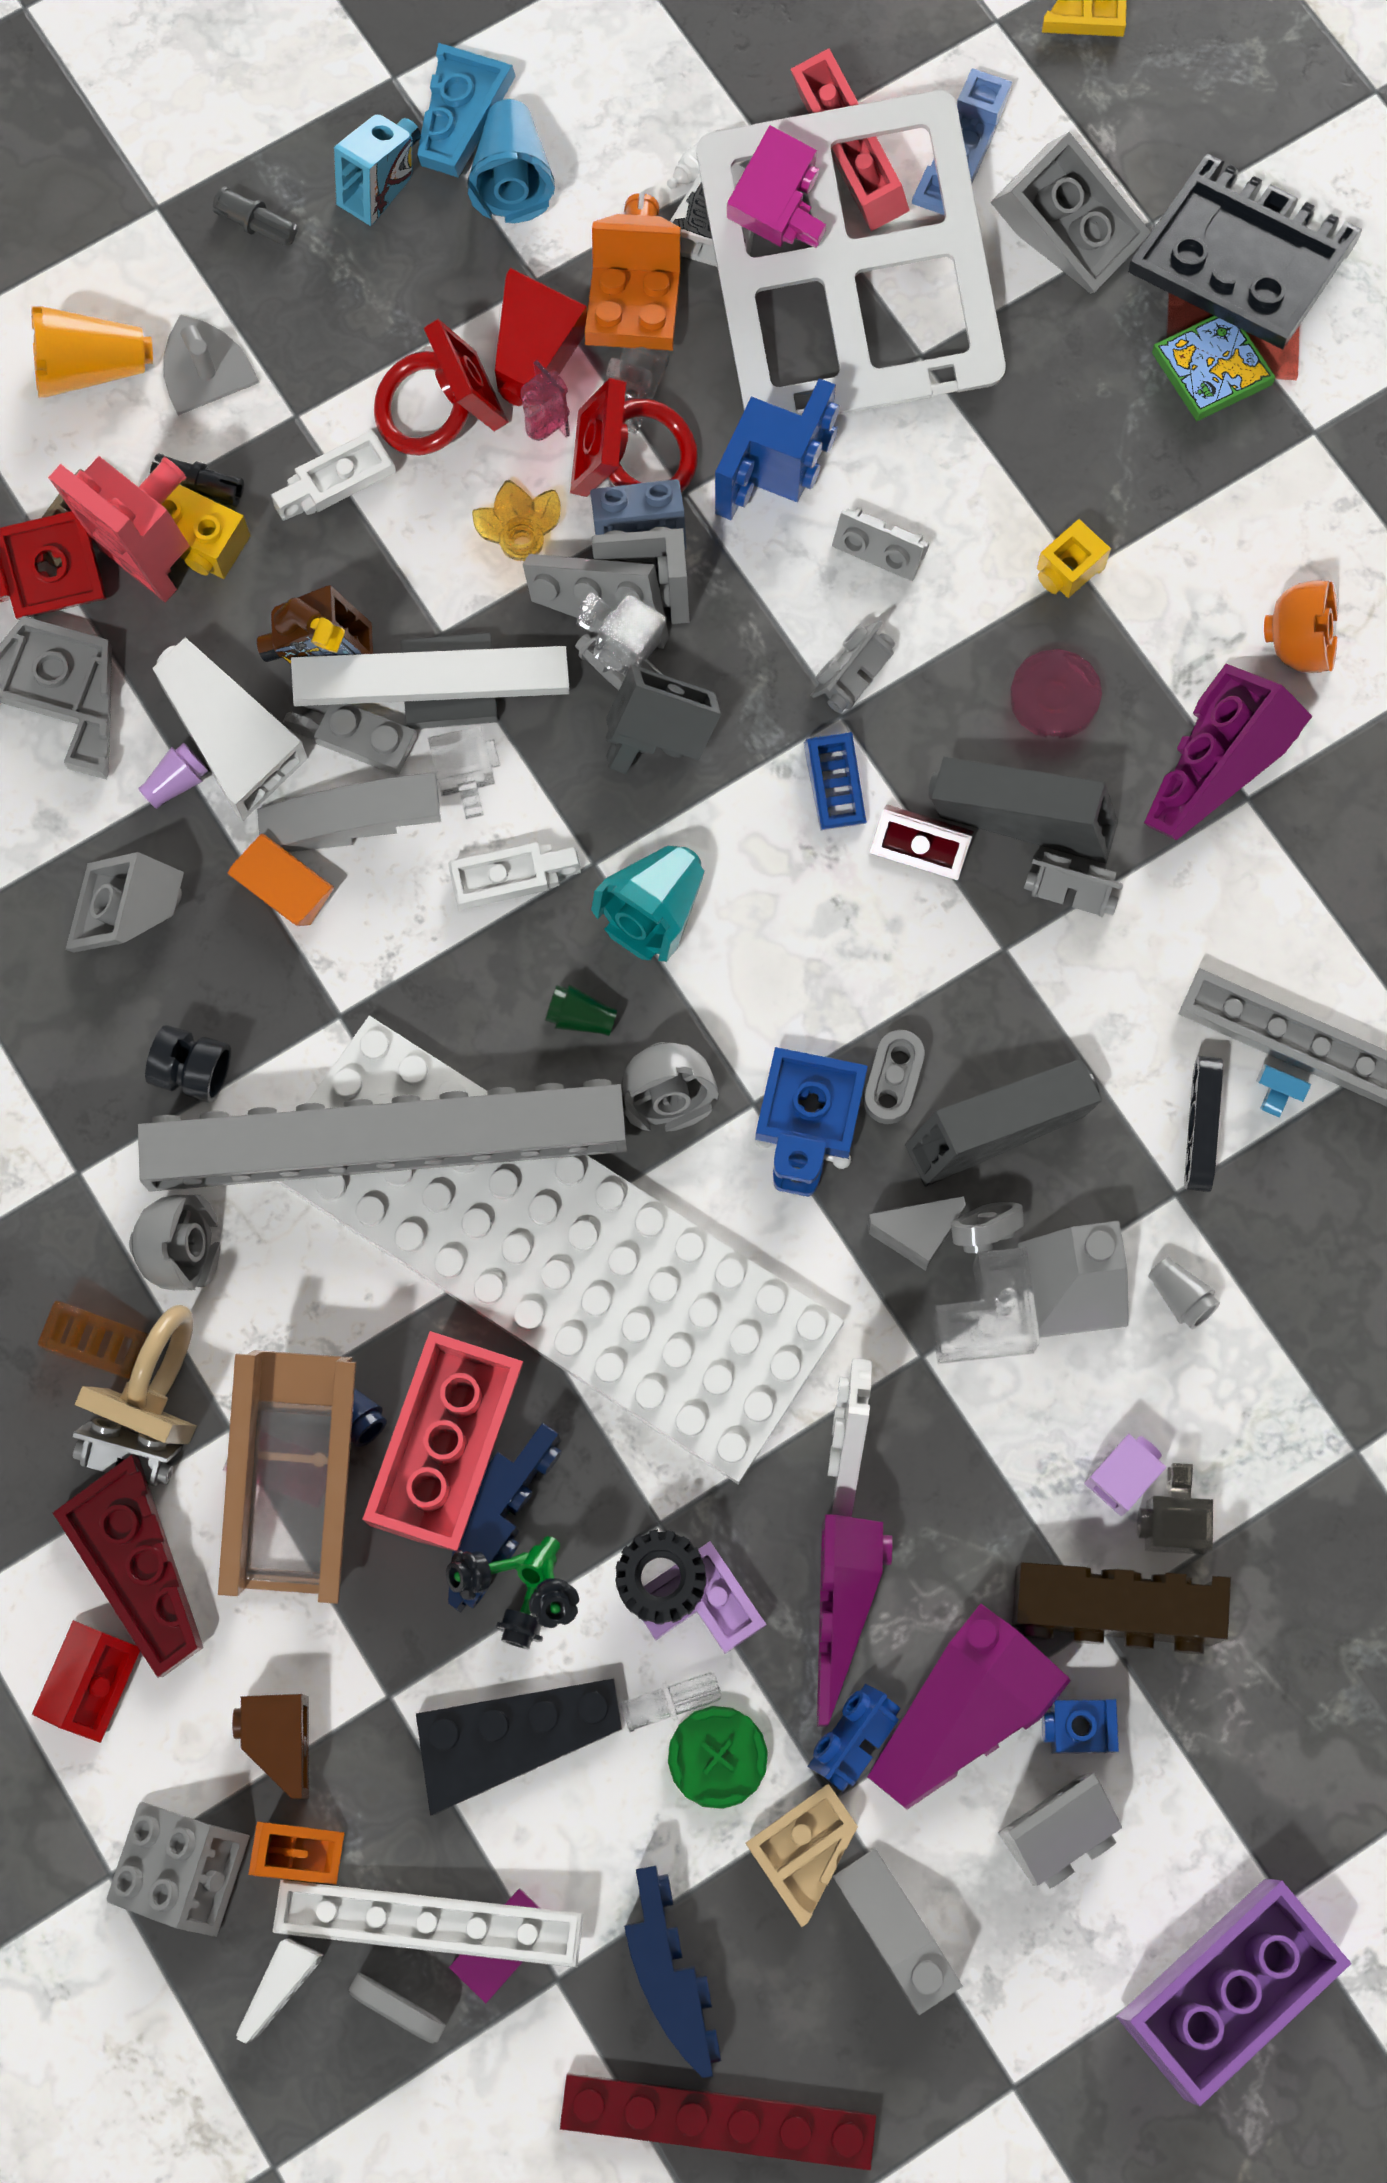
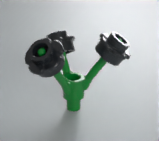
M544 1537L541 1543L533 1546L528 1553L523 1552L515 1557L488 1563L485 1556L480 1552L470 1553L469 1551L463 1552L460 1550L453 1554L451 1563L446 1568V1579L450 1589L453 1592H459L460 1596L465 1600H472L476 1596L475 1593L486 1591L491 1583V1574L512 1569L517 1570L520 1580L527 1585L521 1610L519 1612L506 1609L502 1622H497L496 1628L503 1632L501 1641L509 1645L529 1650L532 1641H543V1637L539 1635L542 1626L555 1628L558 1624L567 1625L578 1614L576 1604L579 1603L580 1599L577 1590L566 1581L554 1577L553 1570L557 1563L556 1554L561 1547L559 1541L554 1537Z

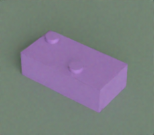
M1264 1879L1116 2017L1185 2101L1201 2106L1352 1963L1282 1880Z

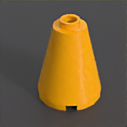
M31 306L32 329L35 332L33 334V354L38 398L51 397L145 373V364H153L151 336L143 337L141 327L44 306Z

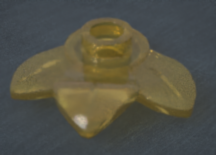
M506 480L496 495L494 508H478L472 511L473 523L477 533L484 540L500 544L503 553L507 557L516 561H525L529 554H539L544 545V535L558 525L561 505L559 496L554 489L543 492L532 500L517 484ZM519 537H526L530 540L522 545L514 543Z

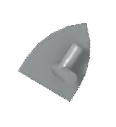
M183 315L179 316L169 334L164 353V380L169 397L178 416L259 383L248 358L240 346L226 333L205 321Z

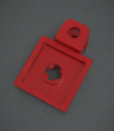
M72 511L0 527V602L11 600L16 619L20 620L23 616H38L107 599L91 537ZM47 552H51L54 558H61L62 566L57 568V575L54 577H50L46 571H39L38 564L44 562V554Z

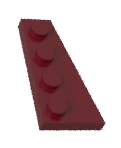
M130 1455L55 1510L53 1515L156 1677L159 1678L166 1676L204 1647L139 1456Z

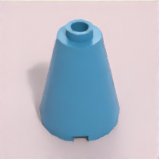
M513 99L498 101L490 108L467 182L468 195L472 206L487 218L492 219L491 214L505 217V223L515 224L530 221L543 214L549 207V200L552 195L554 196L555 191L554 177L530 110L524 103Z

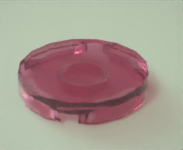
M1061 649L1040 651L1027 658L1016 670L1010 690L1012 711L1020 724L1035 735L1046 738L1047 735L1059 736V739L1072 737L1085 730L1096 717L1102 697L1100 678L1092 665L1078 654Z

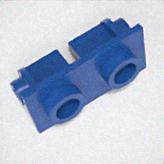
M864 1684L861 1690L856 1691L848 1698L843 1707V1716L832 1732L825 1734L818 1741L814 1748V1757L807 1767L825 1777L829 1783L844 1792L848 1784L853 1787L873 1758L859 1746L866 1739L879 1749L898 1723L899 1719L896 1715L901 1708L888 1699L885 1693Z

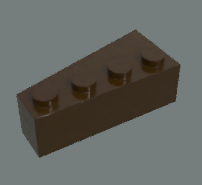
M1021 1562L1016 1567L1012 1627L1024 1628V1637L1035 1639H1054V1631L1074 1633V1642L1104 1644V1636L1124 1638V1647L1154 1649V1641L1174 1643V1652L1204 1654L1205 1646H1213L1228 1640L1231 1577L1212 1576V1581L1204 1585L1193 1584L1192 1578L1187 1577V1574L1151 1575V1579H1142V1573L1135 1572L1134 1570L1105 1569L1101 1570V1574H1091V1568Z

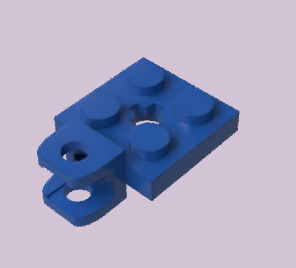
M775 1047L755 1140L777 1144L773 1168V1184L776 1190L809 1197L816 1191L819 1185L825 1154L849 1159L868 1069L867 1065ZM809 1093H815L818 1095V1102L825 1104L822 1109H816L815 1112H807L804 1106L799 1105L798 1101L799 1099L807 1100Z

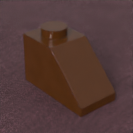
M303 1694L241 1696V1708H234L232 1716L234 1739H241V1749L291 1799H309V1696Z

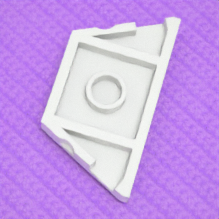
M852 1358L850 1377H840L832 1427L833 1440L827 1476L836 1477L831 1515L852 1516L870 1405H868L872 1374V1361Z

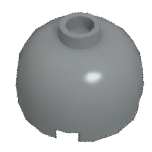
M671 1042L653 1044L635 1055L626 1066L621 1084L623 1107L628 1120L636 1127L651 1131L650 1124L667 1123L665 1125L666 1132L692 1126L710 1114L713 1110L711 1101L714 1098L718 1100L719 1095L715 1078L706 1059L688 1045Z
M172 1195L158 1199L142 1211L130 1236L129 1248L143 1277L154 1285L168 1290H196V1287H205L210 1283L217 1270L220 1255V1242H214L211 1245L212 1233L210 1227H218V1222L210 1203L201 1195Z

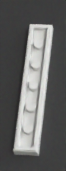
M566 646L291 657L294 706L569 694Z
M280 1880L272 1933L577 1968L584 1914Z

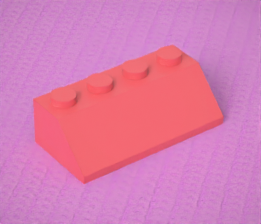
M432 1331L429 1332L363 1516V1520L369 1526L416 1542L456 1552L459 1550L520 1375L523 1361Z

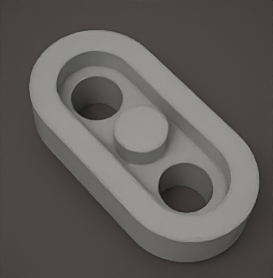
M895 1030L889 1032L881 1039L878 1045L865 1091L864 1106L868 1115L882 1124H894L901 1121L908 1114L924 1061L925 1049L919 1037L910 1031ZM901 1051L908 1056L909 1060L904 1064H897L892 1060L891 1055L894 1052ZM883 1095H891L895 1098L896 1105L891 1108H885L879 1103V1098Z
M998 1202L975 1208L951 1222L953 1243L963 1246L966 1253H983L992 1250V1243L1014 1237L1016 1235L1015 1231L1024 1226L1023 1207L1015 1202Z

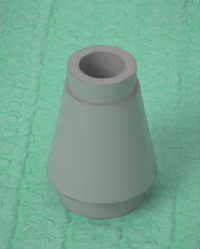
M1170 1257L1158 1263L1148 1275L1179 1324L1186 1323L1191 1329H1195L1205 1322L1220 1305V1302L1213 1296L1215 1294L1214 1289L1179 1264L1174 1263Z

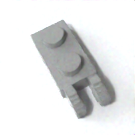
M350 704L304 706L324 714L320 725L310 718L293 712H287L283 723L289 729L314 739L317 745L394 775L400 774L417 738L416 730Z

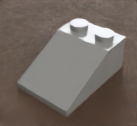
M1070 132L1048 143L990 202L1021 239L1091 294L1097 291L1151 233Z

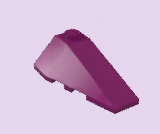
M825 1514L822 1523L817 1727H827L829 1725L877 1590L883 1565L892 1564V1535H883V1522Z

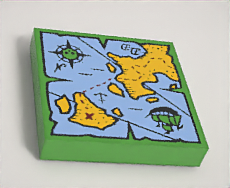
M1216 316L1208 318L1153 346V356L1196 422L1273 385L1275 375L1247 333Z

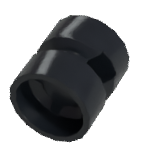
M165 1025L158 1031L150 1048L146 1062L145 1080L148 1084L174 1091L181 1086L186 1096L208 1103L214 1102L227 1077L231 1060V1047L229 1044L207 1037H202L196 1042L191 1032Z

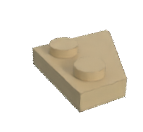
M829 1783L745 1843L801 1927L809 1922L843 1853L858 1828Z

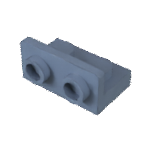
M673 479L596 488L590 491L595 535H603L614 530L629 533L649 531L656 527L683 528L685 550H687L684 507L679 480Z

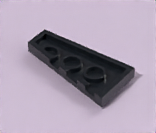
M614 1678L416 1713L430 1816L621 1731L622 1724Z

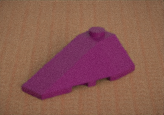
M1229 664L1223 666L1197 702L1193 714L1198 719L1191 735L1182 736L1177 750L1182 755L1175 771L1164 776L1144 821L1149 828L1177 841L1286 753L1292 743L1299 737L1303 728L1312 718V715L1283 685Z
M980 1604L947 1645L867 1777L908 1810L957 1777L958 1771L982 1754L988 1756L1000 1748L998 1744L1022 1727L1026 1730L1040 1721L1071 1680L1019 1631L987 1607Z

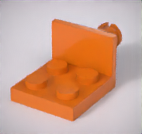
M639 193L629 196L625 201V214H615L592 223L593 271L585 327V345L673 351L680 287L681 227L658 216L659 203L649 194L644 195L643 208L638 209Z

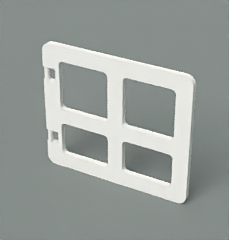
M934 90L710 132L700 138L696 148L697 161L744 410L752 396L802 415L804 409L796 410L794 396L812 393L818 380L783 387H776L771 383L755 296L760 291L818 281L824 286L839 365V374L837 376L823 379L836 384L834 403L840 405L838 415L931 398L935 395L990 387L1000 382L1005 373L1006 364L957 103L952 94L944 90ZM771 125L817 150L815 167L820 169L812 189L807 194L808 205L811 206L810 215L826 224V232L817 248L812 246L810 248L753 258L747 254L742 226L727 218V202L735 189L731 168L737 162L751 160L766 130ZM918 128L926 129L930 135L945 220L939 224L858 239L850 238L846 233L831 154L832 146L838 143ZM936 258H950L954 263L969 350L965 353L880 369L873 367L870 362L855 282L856 275L861 272ZM953 367L954 381L931 385L928 371Z

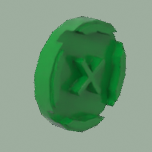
M711 1706L694 1711L679 1724L669 1743L668 1765L673 1782L686 1798L702 1807L725 1809L743 1803L757 1791L766 1773L768 1751L762 1732L748 1716L734 1708Z

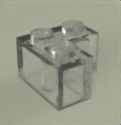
M1027 1247L978 1252L973 1263L978 1301L936 1305L932 1313L937 1364L1034 1354L1040 1345Z

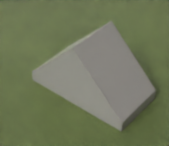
M962 1196L869 1214L867 1221L868 1233L926 1271L952 1232L951 1222L962 1216L966 1207L965 1198Z

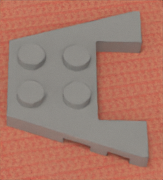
M23 616L0 643V703L78 724L64 760L66 767L70 770L107 780L109 774L112 646L109 640Z

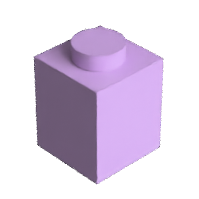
M1128 1434L1084 1484L1117 1514L1123 1516L1166 1469V1466L1159 1460L1162 1454L1151 1442L1144 1437L1139 1436L1135 1439Z

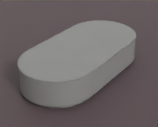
M357 1973L348 1989L349 1994L357 2001L429 2043L438 2042L446 2027V2024L436 2016L361 1973Z

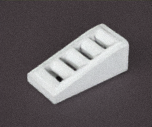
M292 1938L280 1941L236 2034L238 2036L237 2040L248 2043L258 2037L320 1964L324 1954Z

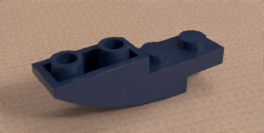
M542 1423L514 1463L499 1452L495 1454L486 1469L458 1551L480 1552L485 1556L488 1563L512 1558L520 1545L519 1542L514 1540L519 1531L516 1526L505 1518L509 1512L516 1516L523 1509L533 1493L528 1486L538 1472L546 1475L559 1459L562 1451L557 1448L561 1442L557 1432ZM449 1587L448 1603L461 1613L466 1605L472 1609L475 1608L487 1590L475 1593L476 1596L472 1600H465L460 1596L459 1592H453Z
M657 1865L636 1869L644 1921L627 1924L624 1928L639 1983L652 2012L682 2057L702 2078L713 2076L712 2063L721 2062L716 2029L706 2031L702 2009L712 2008L707 1976L697 1977L695 1966L674 1969L673 1960L683 1957L678 1928H667L664 1907L674 1905L669 1875L659 1876Z

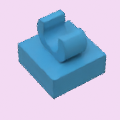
M1264 1063L1256 1081L1269 1087V1090L1260 1109L1280 1118L1288 1097L1290 1096L1304 1102L1311 1084Z

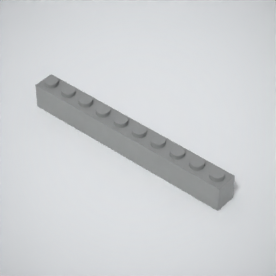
M595 1079L584 1082L583 1087L564 1089L562 1084L547 1083L536 1086L535 1091L516 1093L514 1088L499 1087L488 1090L487 1095L468 1097V1093L463 1091H450L440 1094V1099L420 1101L419 1096L402 1095L392 1098V1103L373 1105L371 1100L354 1099L344 1102V1107L325 1109L323 1104L306 1103L296 1106V1111L277 1113L275 1108L258 1107L248 1110V1115L229 1116L227 1112L223 1111L204 1112L200 1114V1119L181 1120L179 1116L161 1115L153 1117L152 1123L138 1124L140 1182L151 1192L627 1152L621 1084L612 1085L610 1080Z

